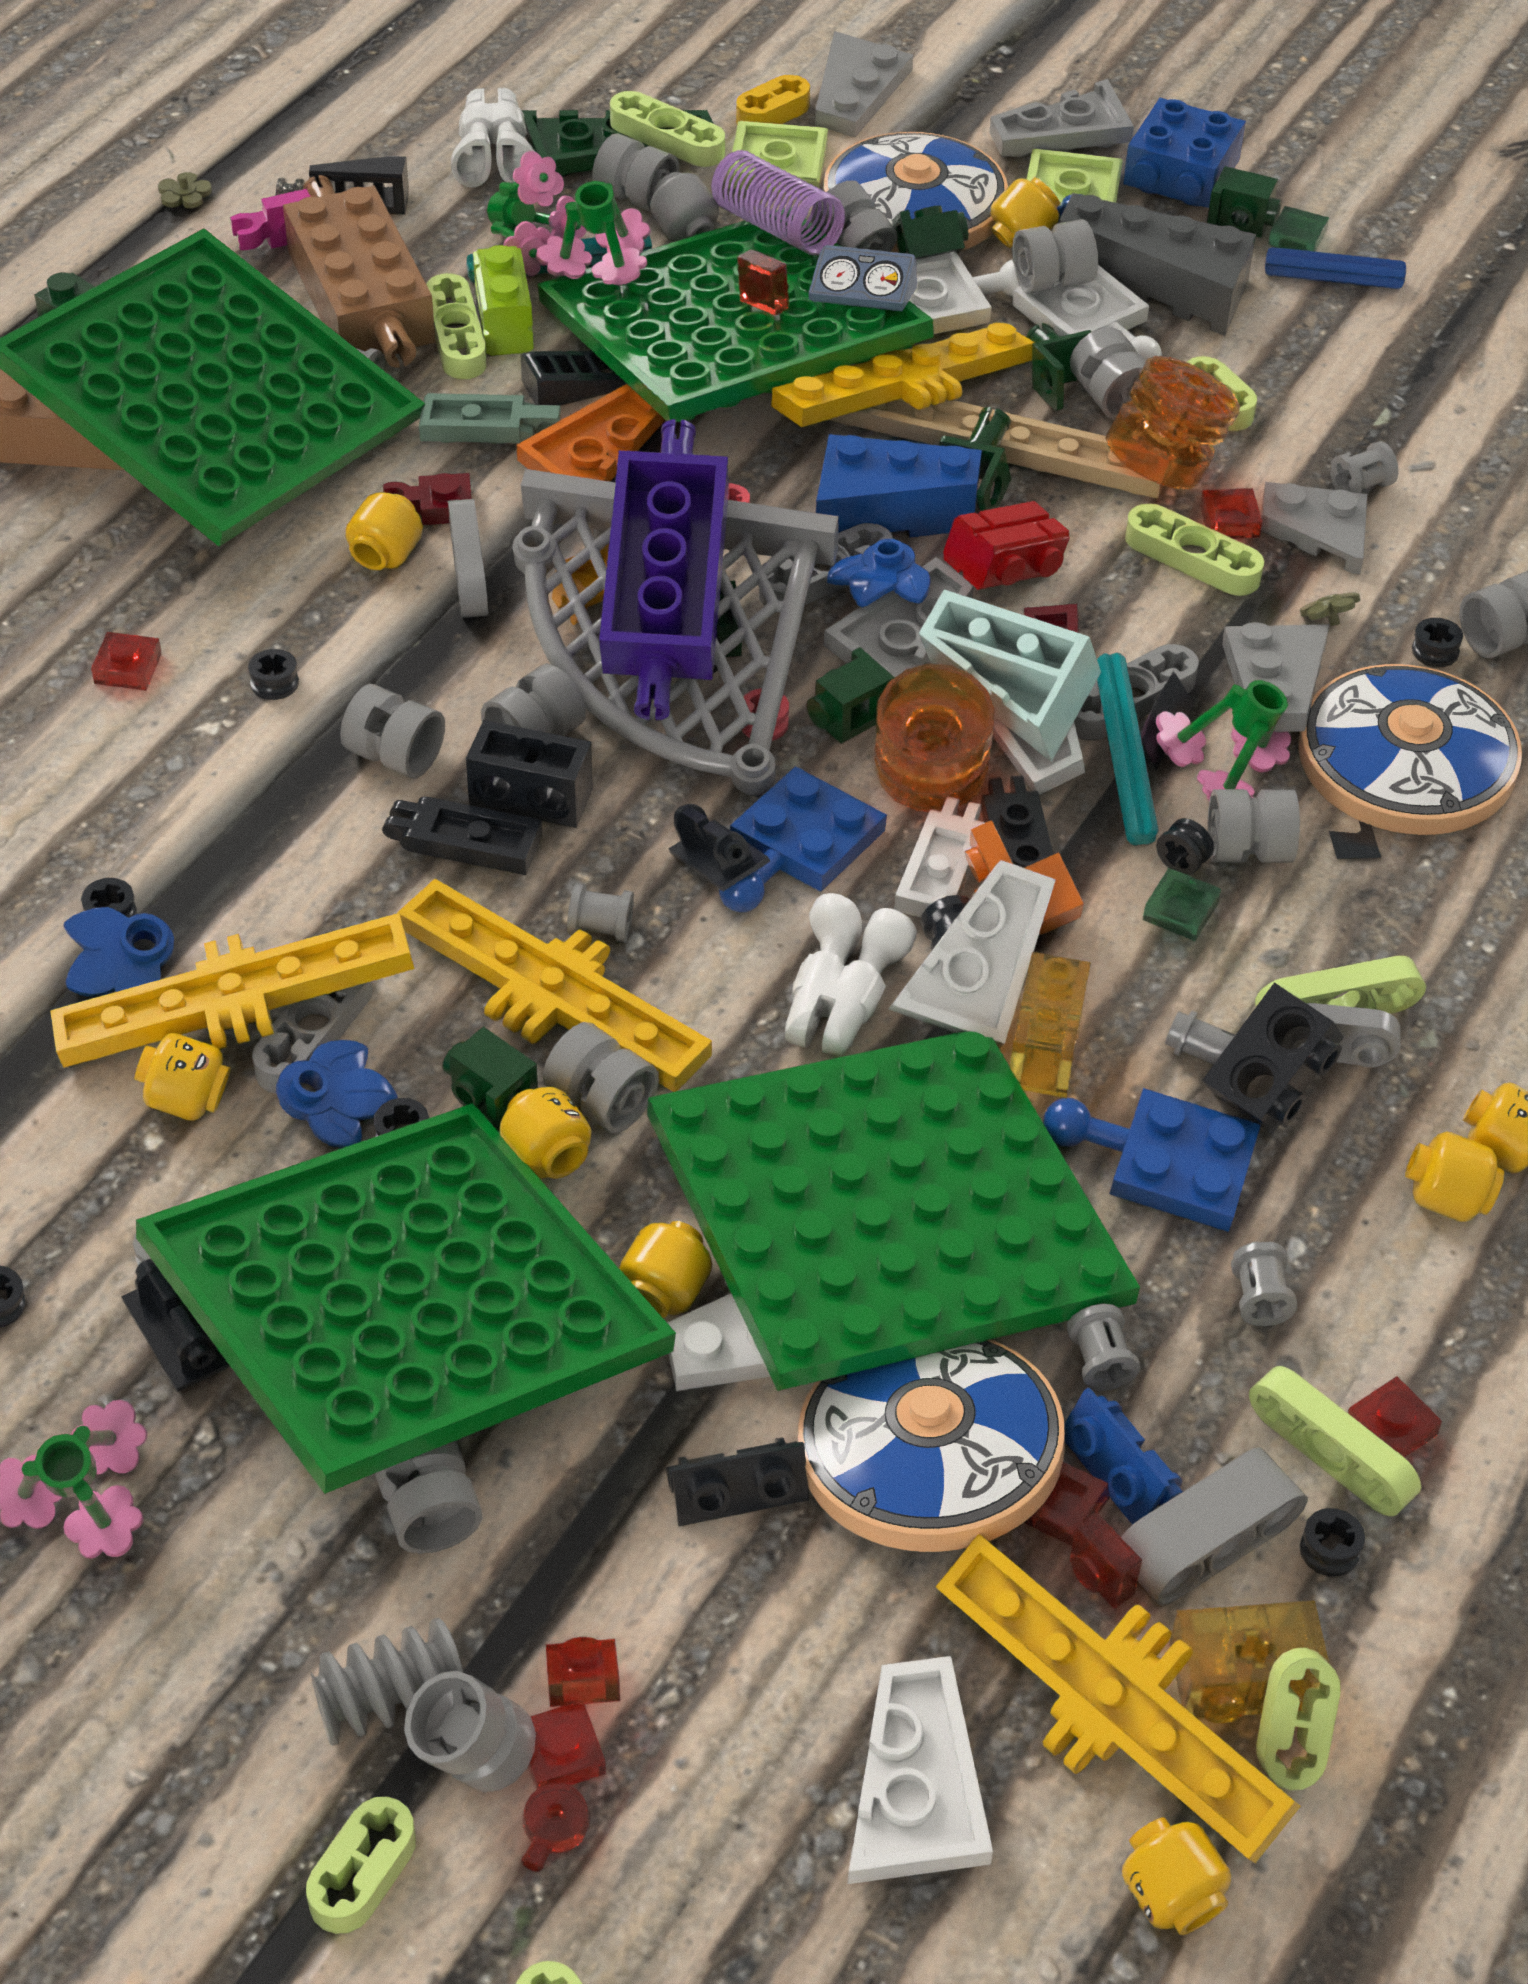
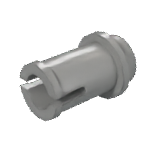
M1178 1011L1168 1032L1165 1044L1175 1048L1174 1054L1180 1056L1183 1051L1214 1064L1235 1034L1196 1019L1198 1013L1195 1011H1191L1189 1015Z

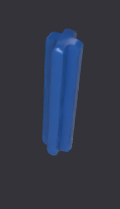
M1271 247L1266 254L1265 274L1269 276L1400 289L1403 287L1406 278V263L1401 260Z

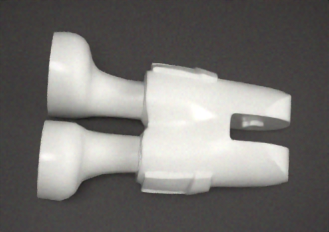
M484 88L474 89L467 95L465 109L459 120L458 134L461 137V141L454 149L451 157V170L454 178L466 187L474 188L482 185L490 174L492 161L491 144L494 143L496 144V160L500 176L505 182H515L513 171L521 167L522 155L526 152L534 151L525 139L527 128L524 114L518 106L516 94L508 88H498V103H485Z
M828 893L822 894L816 899L809 913L810 925L820 942L821 951L808 955L804 962H802L796 980L793 982V1003L786 1022L785 1040L791 1044L807 1048L812 1041L821 1017H828L822 1040V1052L840 1057L852 1046L861 1025L869 1020L877 1007L886 987L880 975L887 966L903 959L911 951L916 939L917 930L911 919L902 912L888 908L879 909L872 914L865 928L859 959L844 966L848 957L855 950L861 936V915L857 906L850 899L840 894Z

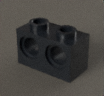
M483 720L466 757L469 805L577 828L593 790L591 741Z
M1274 982L1202 1081L1216 1097L1254 1123L1260 1124V1127L1270 1134H1273L1281 1123L1283 1125L1289 1124L1300 1112L1306 1099L1303 1092L1317 1074L1320 1076L1325 1075L1334 1066L1342 1050V1046L1339 1043L1344 1037L1334 1021ZM1300 1026L1310 1028L1309 1038L1302 1046L1295 1049L1283 1047V1039L1288 1031ZM1261 1075L1274 1077L1273 1086L1265 1096L1260 1098L1247 1097V1088L1253 1079Z

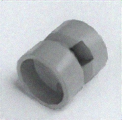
M616 133L609 136L600 147L594 161L592 178L593 181L612 184L614 198L624 200L630 197L632 205L650 212V201L655 185L664 176L679 172V162L673 154L652 146L645 147L640 141Z
M845 181L827 191L838 198L845 209V223L842 233L836 242L841 247L891 252L898 238L897 231L886 216L875 208V202L861 184L857 181ZM822 201V209H821V213H820V216H819V220L817 221V223H816V225H815L816 227L819 225V223L821 222V219H822V215H823V201ZM818 202L816 203L814 216L811 220L812 223L816 218V214L818 211ZM827 202V213H826V217H825V220H824L823 225H822L821 228H820L821 231H822L823 228L825 227V225H826V223H827L828 216H829V205H828V202ZM832 204L833 214H832V218H831L829 227H828L827 230L825 231V234H826V235H827V233L829 232V230L831 229L832 223H833V220H834V207H833V204Z
M1084 219L1058 223L1054 225L1052 232L1046 226L1019 230L1014 235L1012 254L1015 274L1020 287L1027 294L1051 290L1054 283L1058 281L1067 287L1095 280L1098 270V250L1092 228Z
M1105 327L1090 332L1080 340L1072 352L1070 358L1071 372L1084 389L1090 393V396L1108 418L1115 421L1132 418L1146 409L1155 398L1159 387L1158 377L1121 330Z
M1528 571L1500 582V584H1493L1472 592L1463 598L1459 613L1461 628L1469 645L1480 656L1492 659L1522 646V644H1528Z
M548 663L539 666L518 680L515 687L506 688L485 702L481 709V721L487 720L561 736L567 735L583 724L586 718V707L575 683L564 671Z
M369 683L353 696L345 711L340 731L341 744L345 750L371 761H379L381 759L385 767L410 778H418L425 774L439 754L445 734V718L441 712L416 701L408 700L405 702L401 695Z
M1213 789L1209 800L1207 831L1214 843V853L1210 857L1211 861L1246 862L1250 854H1255L1262 863H1293L1298 851L1300 834L1299 804L1295 790L1261 789L1256 798H1251L1245 789Z
M582 1022L572 1027L560 1038L548 1056L543 1070V1083L546 1087H555L564 1091L575 1106H581L582 1112L610 1133H619L626 1130L640 1118L647 1109L648 1097L655 1095L659 1082V1072L652 1064L630 1049H620V1044L616 1039L590 1022Z
M457 1440L375 1473L382 1496L388 1501V1514L398 1544L407 1552L418 1554L433 1553L453 1547L475 1532L483 1519L472 1482L465 1475V1463Z
M460 1671L441 1672L427 1680L413 1695L406 1711L404 1731L408 1746L416 1756L435 1768L451 1774L453 1778L482 1792L499 1791L514 1783L527 1769L535 1751L536 1732L529 1714L514 1701L497 1694L483 1682Z

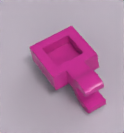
M307 189L262 198V211L239 213L231 216L233 236H238L240 250L255 249L265 239H267L271 249L286 246L287 237L283 204L298 202L303 198L311 197Z

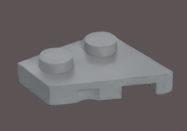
M1265 482L1260 531L1279 540L1290 541L1299 549L1314 556H1317L1322 548L1345 559L1344 570L1353 574H1360L1364 559L1367 494L1354 493L1347 490L1305 487L1292 483Z

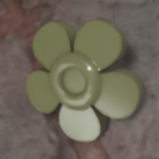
M191 172L179 174L177 181L167 178L158 183V191L162 194L161 203L167 207L174 208L183 203V206L186 208H195L202 205L203 198L212 193L211 183L207 180L197 181L196 174Z
M1355 592L1327 595L1300 608V614L1302 617L1308 616L1310 620L1328 616L1330 626L1340 624L1338 613L1355 608V603L1361 600L1360 595Z

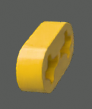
M782 75L742 93L736 100V124L738 125V121L784 124L803 115L810 107V83L805 78L797 75Z

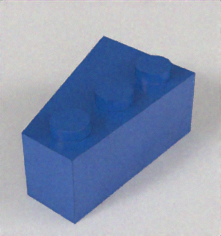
M829 434L816 499V513L838 516V533L864 523L881 525L890 532L908 530L910 538L950 533L956 517L976 511L982 450L968 449L960 446L912 443L905 440L891 441L862 438L855 435Z

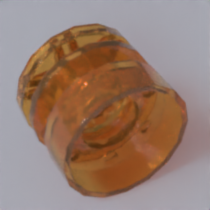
M1154 356L1148 358L1140 371L1139 379L1135 380L1129 394L1132 401L1122 404L1107 432L1105 440L1112 453L1137 474L1157 484L1174 489L1189 490L1199 485L1214 458L1215 449L1213 445L1224 441L1228 426L1233 425L1239 414L1240 404L1236 396L1222 382L1206 371L1172 357Z
M928 663L906 669L892 679L881 694L877 709L874 769L881 787L896 802L915 811L929 812L931 809L942 811L948 796L959 799V807H961L977 795L988 776L995 708L988 690L972 674L952 665Z

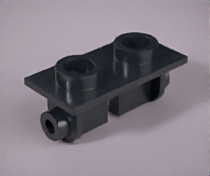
M686 804L675 811L674 827L680 841L668 848L670 853L720 890L725 891L770 862L768 856L746 842L745 838L739 833L730 831L716 820L709 822L705 811L700 806Z
M147 1259L140 1263L135 1271L137 1275L135 1280L136 1290L121 1296L176 1391L184 1390L229 1368L228 1362L152 1259Z
M780 1437L775 1439V1443L736 1450L737 1455L727 1457L724 1456V1453L689 1460L685 1456L679 1457L678 1465L666 1467L670 1492L675 1495L678 1526L808 1501L809 1492L805 1469L804 1443L797 1441L786 1443L784 1438Z

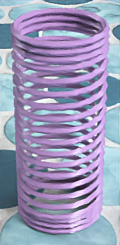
M737 150L728 154L720 161L714 172L711 183L712 196L720 207L809 255H819L824 246H833L842 233L845 223V209L838 198L748 151ZM740 160V161L731 169V171H730L728 177L726 178L725 187H724V197H723L722 186H723L724 177H725V175H726L728 169H729L736 161ZM742 163H745V164L736 172V174H735V176H734V178H733V180H732V182H731L730 191H729V200H728V191H727V190H728L729 180H730L732 174L734 173V171H735ZM751 165L745 172L742 173V175H741V177H740V179H739V181H738V183H737V185H736V190H735V194H734V201H733V189H734L735 181H736V179L738 178L739 174H740L747 166ZM755 168V170L752 171V172L748 175L747 179L745 180V182H744V184H743V186H742V189H741V194H740V198H739V201H740V202H738V192H739L740 184L742 183L744 177H745L752 169ZM755 175L747 189L746 197L743 199L745 188L749 180ZM797 197L796 202L792 207L793 200ZM823 201V215L821 222L812 234L804 238L808 233L812 231L817 221L819 220ZM816 202H818V211L815 220L813 221L810 228L806 230L803 234H801V232L807 228L808 224L812 220L816 209ZM827 202H828V205H829V216H828V219H827V223H826L825 227L823 228V230L821 231V233H820L816 238H814L813 240L809 241L812 237H814V236L818 233V231L820 230L821 226H822L823 223H824V220H825V217H826V213H827ZM832 204H833V207H834V220H833V223H832V227H831V229L829 230V232L827 233V235H826L820 242L814 244L816 241H818V240L824 235L825 231H826L827 228L829 227V224H830V221H831V218H832V214H833V211H832ZM792 207V209H791V211H790V213H789V216L786 218L787 213L789 212L790 208ZM812 207L810 217L806 221L805 225L801 227L803 221L808 215L809 209Z

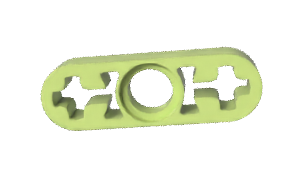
M624 91L611 98L610 124L617 132L673 154L677 158L695 166H714L725 158V132L721 127L640 92Z
M446 273L436 275L426 285L432 294L435 340L443 370L447 375L456 379L475 378L481 375L487 367L486 345L469 283L464 277L457 274ZM446 298H451L454 303L446 304ZM450 324H465V325H467V326L460 327V328H449V327H445V326L450 325ZM466 348L467 355H461L458 349Z
M1141 504L1130 510L1125 539L1127 544L1134 550L1231 595H1248L1259 588L1264 559L1256 549L1157 504ZM1194 545L1204 548L1206 552L1191 553L1181 547Z
M1393 956L1277 979L1260 990L1255 998V1006L1259 1004L1275 982L1305 1003L1377 1009L1391 1014L1406 1010L1416 1004L1423 997L1426 991V984L1411 958L1407 956ZM1344 992H1347L1346 994H1344V995H1342V996H1340V997H1338V998L1333 999V998L1336 997L1337 995H1339V994H1341V993H1344Z
M1276 1366L1250 1389L1249 1399L1251 1405L1265 1424L1378 1513L1386 1516H1395L1420 1493L1421 1482L1413 1466L1402 1455L1291 1369Z

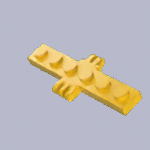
M992 323L985 329L970 333H956L951 335L949 339L935 343L917 344L912 349L893 350L872 357L868 362L853 366H838L834 371L814 377H799L792 383L772 389L771 407L800 427L897 399H902L915 409L921 410L929 407L931 404L938 405L946 400L951 401L960 398L962 395L960 381L1032 361V344L1035 342L1017 332L1016 328L1010 324Z
M437 879L432 880L397 912L400 914L406 933L500 988L487 1002L484 1009L485 1016L494 1021H499L503 1018V1026L514 1033L523 1027L521 1037L532 1044L538 1042L556 1023L569 1030L582 1022L593 1023L616 1039L620 1044V1049H630L652 1064L659 1072L658 1083L673 1092L678 1091L712 1056V1040L604 978L605 966L602 964L610 954V946L600 940L595 941L591 945L592 936L581 929L577 930L565 942L554 938L546 944Z
M400 914L389 915L257 953L254 946L243 948L239 934L227 937L230 953L220 954L216 940L204 943L207 959L195 962L196 970L50 1010L56 1052L63 1068L161 1041L162 1038L170 1033L182 1035L207 1027L212 1045L219 1049L227 1048L225 1030L234 1029L238 1044L251 1041L248 1029L249 1023L256 1022L257 1029L262 1037L273 1035L274 1030L269 1010L415 969Z
M980 1534L974 1538L936 1585V1588L1060 1695L1050 1711V1714L1057 1720V1723L1046 1735L1043 1746L1056 1756L1076 1736L1078 1741L1069 1750L1063 1761V1764L1074 1774L1081 1772L1095 1755L1105 1761L1120 1747L1255 1864L1301 1807L1165 1691L1187 1664L1193 1654V1649L1184 1641L1178 1640L1167 1650L1161 1659L1158 1658V1654L1170 1640L1172 1631L1161 1622H1157L1138 1641L1136 1638L1151 1618V1614L1139 1604L1127 1612L1105 1640Z

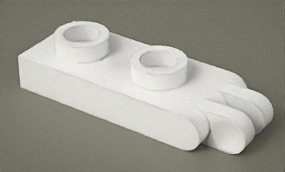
M948 796L942 811L933 809L929 811L896 892L894 910L921 917L925 909L934 901L946 896L962 894L971 871L965 856V851L971 849L970 831L985 823L978 821L981 804L969 802L964 816L961 817L957 816L959 799Z

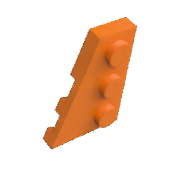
M626 384L517 444V461L530 470L610 482L617 474L619 450L638 451L662 425L664 418Z

